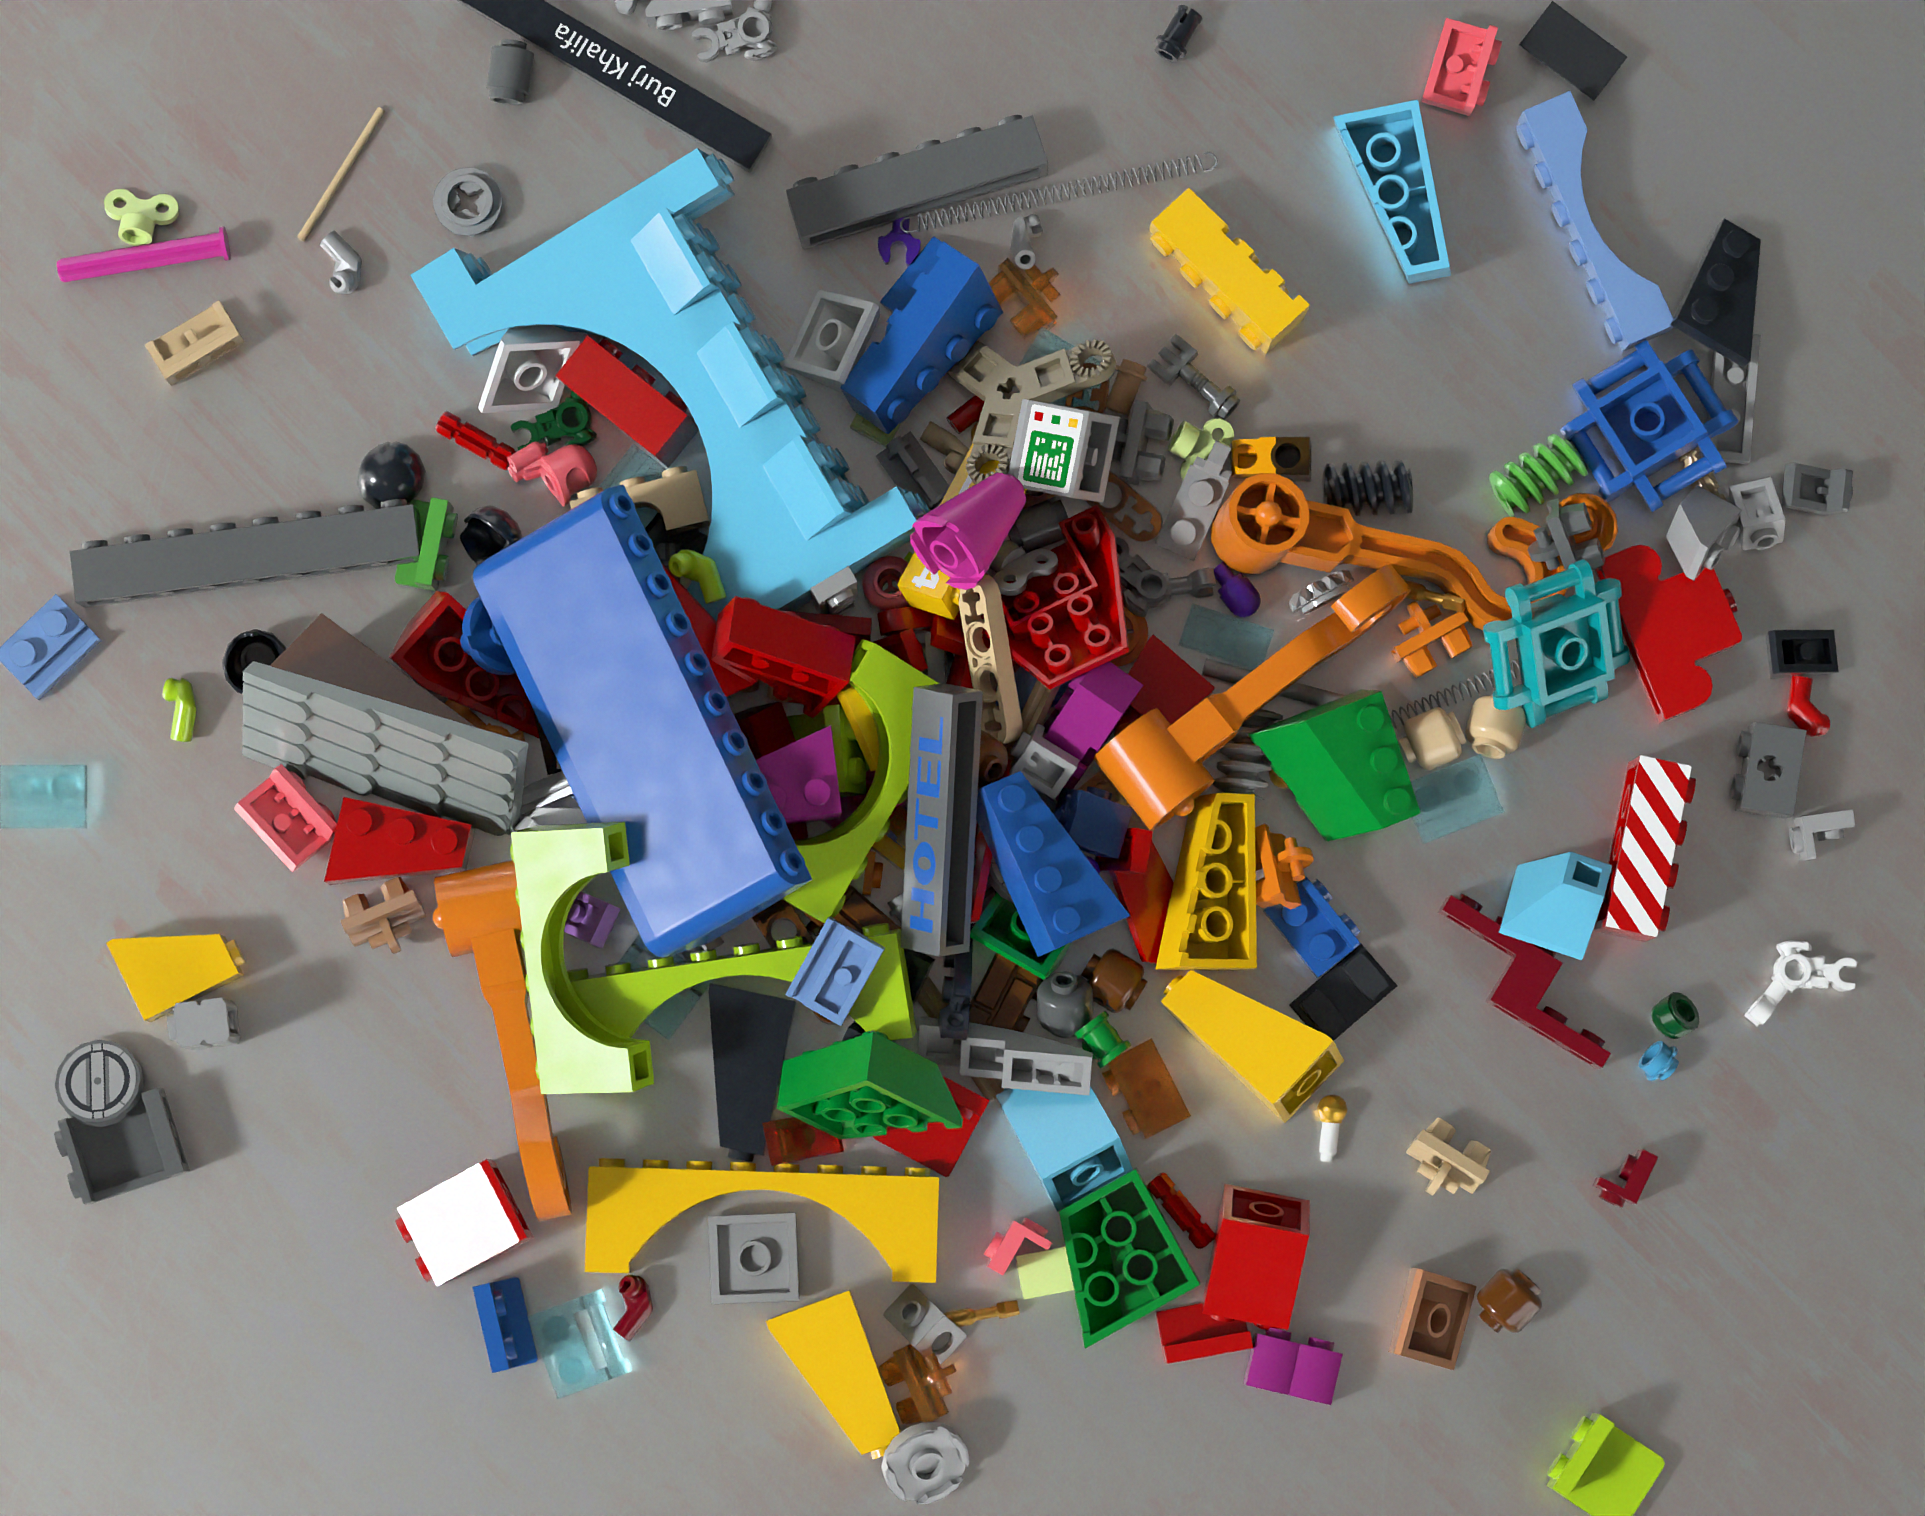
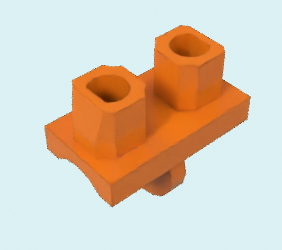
M1413 601L1407 605L1411 617L1399 623L1398 626L1403 635L1415 629H1418L1420 633L1395 646L1391 654L1397 663L1403 660L1405 666L1417 679L1437 667L1427 648L1428 645L1440 639L1451 659L1473 647L1468 631L1464 626L1469 620L1464 612H1457L1431 626L1429 621L1442 615L1437 604L1435 603L1422 610L1419 604Z
M1265 823L1255 827L1256 871L1263 868L1265 877L1256 880V905L1266 908L1280 903L1290 910L1302 905L1296 881L1305 879L1304 868L1310 866L1314 860L1312 850L1307 847H1298L1295 837L1286 838L1283 834L1270 832L1269 826Z

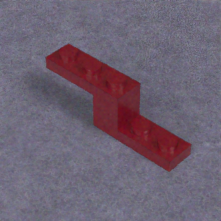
M1460 893L1458 898L1452 895L1448 896L1438 913L1512 957L1485 1002L1595 1069L1603 1068L1611 1055L1609 1051L1602 1048L1605 1040L1584 1028L1580 1034L1565 1025L1568 1018L1549 1006H1545L1543 1011L1536 1008L1563 964L1554 958L1557 952L1499 933L1502 917L1497 916L1496 920L1493 921L1480 913L1483 908L1480 903Z

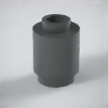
M503 39L501 40V46H492L486 88L490 90L489 100L509 105L523 104L524 95L529 94L534 53L526 50L527 44L525 42Z
M1048 499L1022 509L1008 533L1010 540L1019 547L1022 546L1026 554L1035 549L1064 540L1058 523L1068 519V515L1062 501L1059 499L1051 503Z

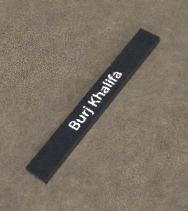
M457 0L464 6L749 173L772 138L770 132L544 0Z

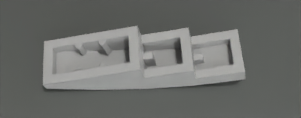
M921 1017L918 1054L937 1065L960 1067L959 1075L1002 1079V1088L1089 1095L1092 1052L1014 1030L970 1022L967 1040L940 1038L938 1018Z

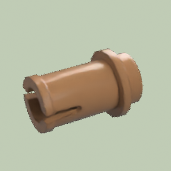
M1123 359L1120 366L1116 365L1115 370L1118 373L1107 399V409L1129 417L1142 381L1146 382L1148 378L1144 375L1147 369L1145 366L1127 359Z

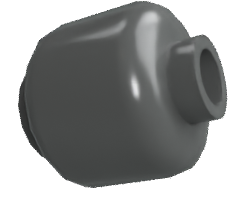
M1063 971L1051 975L1042 981L1037 989L1038 1021L1042 1028L1057 1037L1071 1038L1075 1037L1074 1034L1093 1020V989L1086 979L1080 975Z

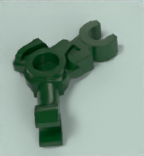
M571 391L570 398L566 397L565 401L558 407L536 415L537 422L533 424L525 420L514 422L510 426L513 433L524 429L531 433L529 443L517 447L518 451L532 442H541L543 440L548 447L560 442L566 436L574 437V440L567 441L564 446L568 444H577L583 447L589 445L597 438L596 432L590 429L592 424L590 404Z

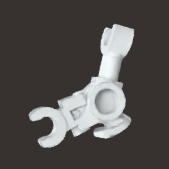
M1790 940L1779 943L1776 947L1781 956L1774 964L1773 975L1771 976L1773 982L1762 996L1749 1007L1744 1016L1756 1026L1759 1024L1763 1025L1774 1012L1776 1005L1786 992L1791 993L1799 988L1826 989L1828 988V983H1830L1837 991L1846 992L1855 989V983H1846L1840 979L1839 971L1842 967H1856L1857 961L1852 958H1843L1828 964L1827 956H1812L1811 958L1800 954V952H1810L1812 950L1811 945L1805 941Z

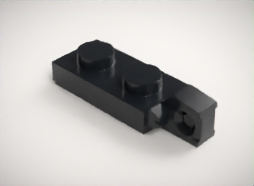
M970 938L969 952L943 956V967L950 968V976H944L941 998L942 1002L949 1003V1005L940 1010L938 1018L940 1038L967 1040L972 985V938Z

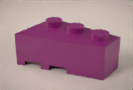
M1111 662L1102 664L1073 678L1067 690L1054 707V711L1043 725L1045 727L1044 732L1046 733L1044 739L1079 759L1076 770L1063 788L1073 789L1094 761L1095 755L1103 748L1143 687V684ZM1060 793L1055 798L1056 801H1058Z
M831 725L756 760L779 811L785 818L786 825L840 818L842 810Z

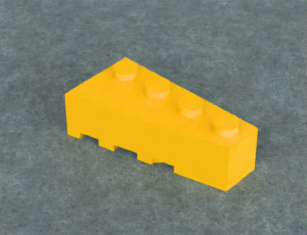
M1190 188L1186 189L1151 222L1149 231L1153 234L1150 237L1152 244L1165 257L1172 254L1182 265L1179 269L1182 276L1194 288L1201 285L1210 294L1211 298L1208 302L1212 308L1224 319L1230 316L1241 327L1238 334L1251 349L1256 350L1260 347L1267 354L1304 320L1310 304L1300 294L1292 300L1288 296L1289 291L1284 285L1285 280L1273 268L1271 270L1265 268L1262 271L1257 266L1259 259L1255 255V251L1244 240L1236 237L1231 241L1226 236L1230 232L1228 225Z
M1212 793L1201 795L1194 800V808L1188 814L1155 970L1237 971L1256 969L1255 794Z

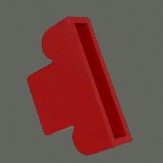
M1631 546L1605 557V565L1594 570L1599 581L1613 578L1621 582L1622 596L1618 601L1623 639L1629 647V653L1659 724L1694 710L1708 700L1713 688L1708 672L1702 667L1696 666L1695 663L1730 649L1742 640V633L1733 615L1738 610L1731 591L1728 588L1722 589L1714 568L1712 570L1705 568L1695 580L1686 577L1684 572L1665 580H1659L1658 577L1662 570L1661 558L1649 546Z

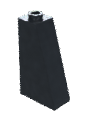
M710 983L708 992L720 1147L729 1149L727 1157L753 1162L755 1154L764 1156L797 1002Z

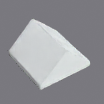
M819 289L784 367L843 393L840 387L845 383L848 375L866 349L880 318V306L873 302Z
M532 325L508 329L500 340L478 406L480 412L542 410L558 407L565 384L555 375L578 348L580 343L578 336L554 325Z

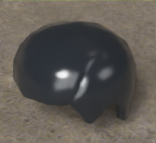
M386 442L369 451L359 467L357 485L363 499L376 509H381V502L388 500L405 499L408 504L419 495L423 488L426 471L419 454L407 444Z
M492 505L477 508L467 516L464 522L465 524L468 523V525L460 534V541L464 549L477 566L522 538L518 523L509 513Z
M258 629L246 631L234 637L227 645L222 659L226 681L237 693L243 694V671L253 661L270 666L286 650L285 645L273 633Z

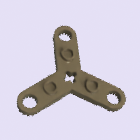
M1093 339L1091 342L1085 340L1086 343H1080L1069 350L1064 348L1017 367L981 341H976L970 347L966 356L956 362L946 374L984 401L972 441L973 448L970 457L967 459L968 464H966L968 475L974 485L991 476L986 473V476L983 473H979L982 465L991 460L1000 462L998 464L999 469L996 468L995 473L1008 474L1022 399L1050 403L1106 381L1113 374L1116 367L1115 357L1108 344H1105L1102 340L1099 342L1097 339ZM1096 355L1103 357V361L1100 362L1101 366L1097 365V369H1094V367L1091 368V371L1089 368L1084 369L1083 364L1089 357ZM1017 386L1020 393H1013L1010 399H1006L1004 393L1011 392L1013 387Z

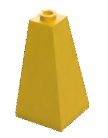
M1190 970L1184 977L1179 975L1174 978L1164 990L1165 997L1161 1002L1166 1010L1284 1123L1296 1113L1344 1062L1336 1044L1328 1035L1193 970Z
M851 1290L766 1320L770 1332L861 1455L871 1452L873 1459L883 1457L893 1438L900 1434L901 1431Z

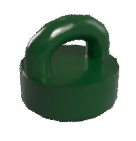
M1673 992L1659 1001L1651 1011L1652 1021L1656 1028L1663 1035L1671 1039H1680L1698 1028L1700 1023L1699 1013L1694 1003L1687 996L1679 992Z

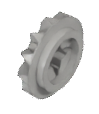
M470 167L453 170L440 180L433 196L435 214L440 223L455 235L460 234L473 237L478 233L489 230L496 219L500 217L502 206L500 189L495 180L482 170ZM458 188L469 197L481 193L475 201L477 212L479 213L478 216L471 213L468 209H464L461 212L457 211V207L461 204L459 193L456 191Z
M1349 570L1336 571L1293 594L1288 604L1293 613L1302 610L1303 614H1307L1347 593L1350 590L1347 585L1352 583L1354 578Z

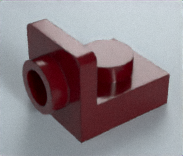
M1644 1149L1638 1150L1635 1156L1628 1154L1617 1176L1623 1179L1621 1186L1602 1177H1596L1592 1186L1601 1190L1599 1198L1619 1208H1623L1625 1202L1631 1205L1637 1204L1658 1160V1156Z

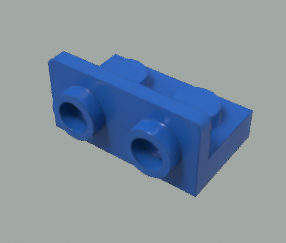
M1305 876V879L1297 883L1302 905L1290 910L1279 903L1267 907L1263 912L1316 978H1319L1361 944L1356 938L1361 932L1345 912L1338 916L1329 905L1333 897L1318 879L1311 882Z
M513 1277L472 1287L492 1373L537 1362V1350L520 1279Z

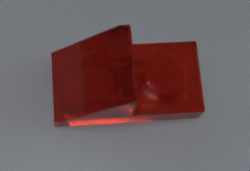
M795 1117L762 1123L771 1166L844 1152L842 1139L840 1140Z

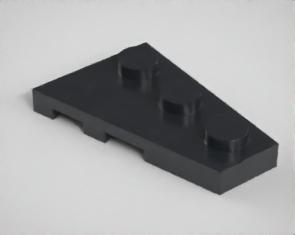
M1724 218L1717 225L1670 325L1744 368L1751 362L1761 239Z

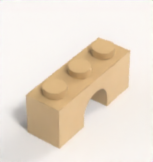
M679 466L661 472L663 478L646 482L645 477L641 476L619 483L625 486L635 509L651 508L660 513L664 519L668 536L710 526L696 470L688 471L687 466ZM595 487L578 492V499L569 501L571 509L602 492L603 488Z

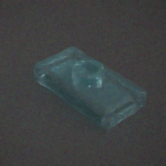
M1192 603L1178 646L1254 670L1264 662L1274 630Z

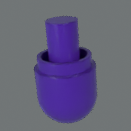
M1224 561L1213 569L1215 579L1222 586L1217 592L1220 594L1219 598L1229 611L1235 616L1242 618L1256 613L1260 607L1261 598L1258 590L1247 576L1244 577L1241 572L1235 576Z

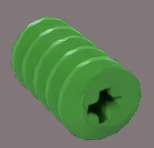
M1551 434L1547 437L1548 448L1541 443H1537L1532 447L1534 457L1529 453L1523 452L1518 456L1519 466L1514 462H1507L1504 465L1505 476L1496 470L1489 474L1494 495L1510 517H1515L1513 508L1516 506L1524 513H1530L1528 503L1530 497L1540 505L1544 504L1545 500L1542 490L1545 488L1555 496L1558 495L1557 480L1561 479L1568 486H1572L1574 482L1571 471L1576 470L1583 477L1588 476L1583 460L1568 440L1562 439L1556 434Z

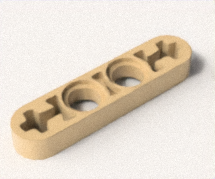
M985 575L974 588L967 590L959 589V609L972 686L975 690L983 691L981 730L997 738L1003 744L1018 740L1021 736L1022 718L1000 590L996 581L991 576ZM983 628L987 630L990 637L989 649L984 645L982 639ZM990 672L996 676L998 683L997 692L991 687L989 681Z

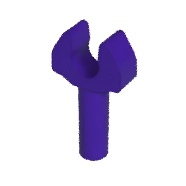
M906 217L895 220L892 223V230L887 235L878 237V251L886 265L890 263L891 247L896 243H902L906 246V265L908 267L920 253L921 241L914 238L911 233L904 232L900 227V222ZM910 218L905 219L902 223L903 229L909 231Z

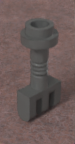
M1175 334L1169 341L1181 352L1179 356H1176L1168 348L1163 347L1158 354L1170 366L1165 369L1159 362L1152 359L1147 367L1169 387L1178 377L1182 378L1211 403L1208 412L1212 416H1220L1222 419L1228 418L1241 401L1235 396L1237 391L1231 386H1227L1222 391L1191 365V362L1198 356L1197 350L1179 335Z

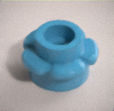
M1661 1040L1653 1043L1644 1052L1638 1064L1645 1072L1646 1079L1654 1081L1659 1078L1663 1081L1670 1077L1679 1064V1061L1675 1058L1678 1050L1675 1046L1668 1047Z

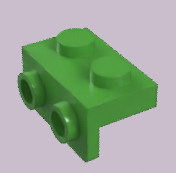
M431 497L430 502L413 499L410 501V505L413 504L419 510L423 539L419 560L416 563L397 565L395 582L398 585L437 591L439 580L445 581L447 576L449 556L445 555L448 538H454L458 514L453 513L454 507L448 500Z

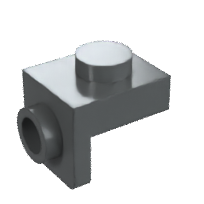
M1799 463L1785 464L1781 507L1820 515L1846 513L1849 511L1853 495V471L1849 469L1827 470Z

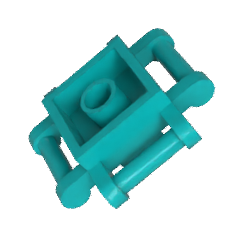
M1582 559L1571 563L1567 570L1525 586L1518 583L1506 588L1505 597L1511 608L1512 618L1506 621H1492L1483 626L1484 640L1490 644L1496 690L1492 692L1494 707L1499 710H1509L1521 706L1525 711L1527 726L1534 728L1544 724L1546 718L1589 701L1596 704L1608 699L1607 681L1615 679L1614 669L1630 662L1629 647L1624 645L1618 601L1622 596L1621 582L1617 579L1608 578L1594 584L1591 566L1586 560ZM1575 585L1576 594L1572 596L1565 597L1562 594H1555L1547 598L1541 599L1539 601L1530 603L1532 601H1535L1537 599L1543 598L1545 596H1548L1550 594L1556 593L1558 591L1564 590ZM1515 638L1521 684L1513 687L1507 641Z

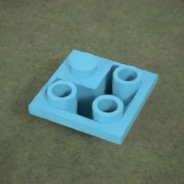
M1567 852L1518 865L1499 933L1582 960L1604 899L1612 865L1574 852Z

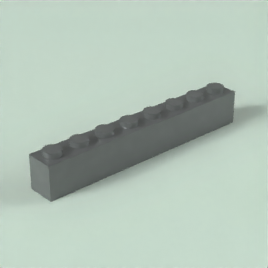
M395 499L381 502V509L364 511L363 505L338 508V515L322 517L321 511H307L295 514L296 520L279 522L278 517H263L252 520L253 526L236 528L235 523H219L209 526L210 532L193 534V529L190 528L167 531V538L151 540L148 534L131 535L124 537L125 544L108 546L106 540L87 541L81 544V550L70 551L75 602L86 608L416 563L419 560L423 540L419 510L413 504L407 505V500Z

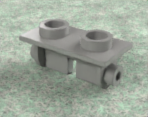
M911 431L903 437L898 436L886 445L887 448L876 455L883 468L897 487L908 491L912 490L914 494L919 493L930 511L938 507L949 488L947 481Z

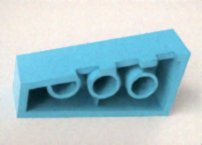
M1418 100L1333 116L1336 129L1408 283L1412 284L1451 276Z

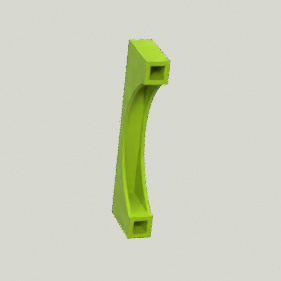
M888 923L862 927V935L885 947V950L848 1015L866 1032L877 1031L884 1033L891 1041L913 1038L917 1033L904 948H901V929L889 930ZM795 936L776 940L777 947L760 950L758 942L734 946V954L717 956L716 949H707L690 953L691 960L674 962V957L671 955L647 959V967L631 969L630 962H620L604 966L605 973L589 975L588 968L568 970L567 973L574 991L591 1015L610 1030L632 1038L639 1026L658 1006L684 989L701 982L738 975L767 976L792 982L814 942L803 943L802 936Z

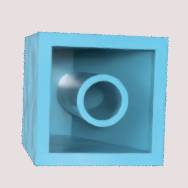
M1091 1086L1089 1095L1004 1088L1003 1092L996 1095L1009 1124L1057 1212L1133 1169L1119 1135Z

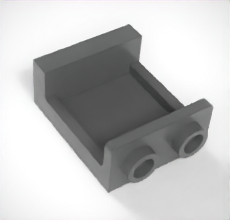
M155 1088L141 1093L142 1097L136 1107L133 1106L126 1113L128 1116L115 1124L105 1127L85 1126L74 1118H65L58 1121L60 1131L54 1132L55 1141L61 1156L69 1157L73 1172L67 1174L75 1199L81 1197L83 1204H93L190 1172L163 1088Z

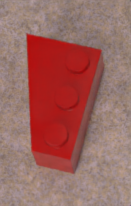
M587 335L555 377L669 468L699 431L697 424L685 413L688 409L687 405L670 390L665 396L655 390L652 385L656 379L638 364H635L630 370L620 362L619 358L623 353L604 337L597 343Z
M735 596L718 614L711 660L750 683L757 682L758 678L774 688L773 696L782 701L786 700L789 696L804 705V714L814 718L850 682L855 636L841 632L838 628L831 625H820L800 618L799 615L793 612L770 608L760 604L755 599Z
M343 797L324 882L329 885L349 882L374 881L467 870L476 828L471 824Z

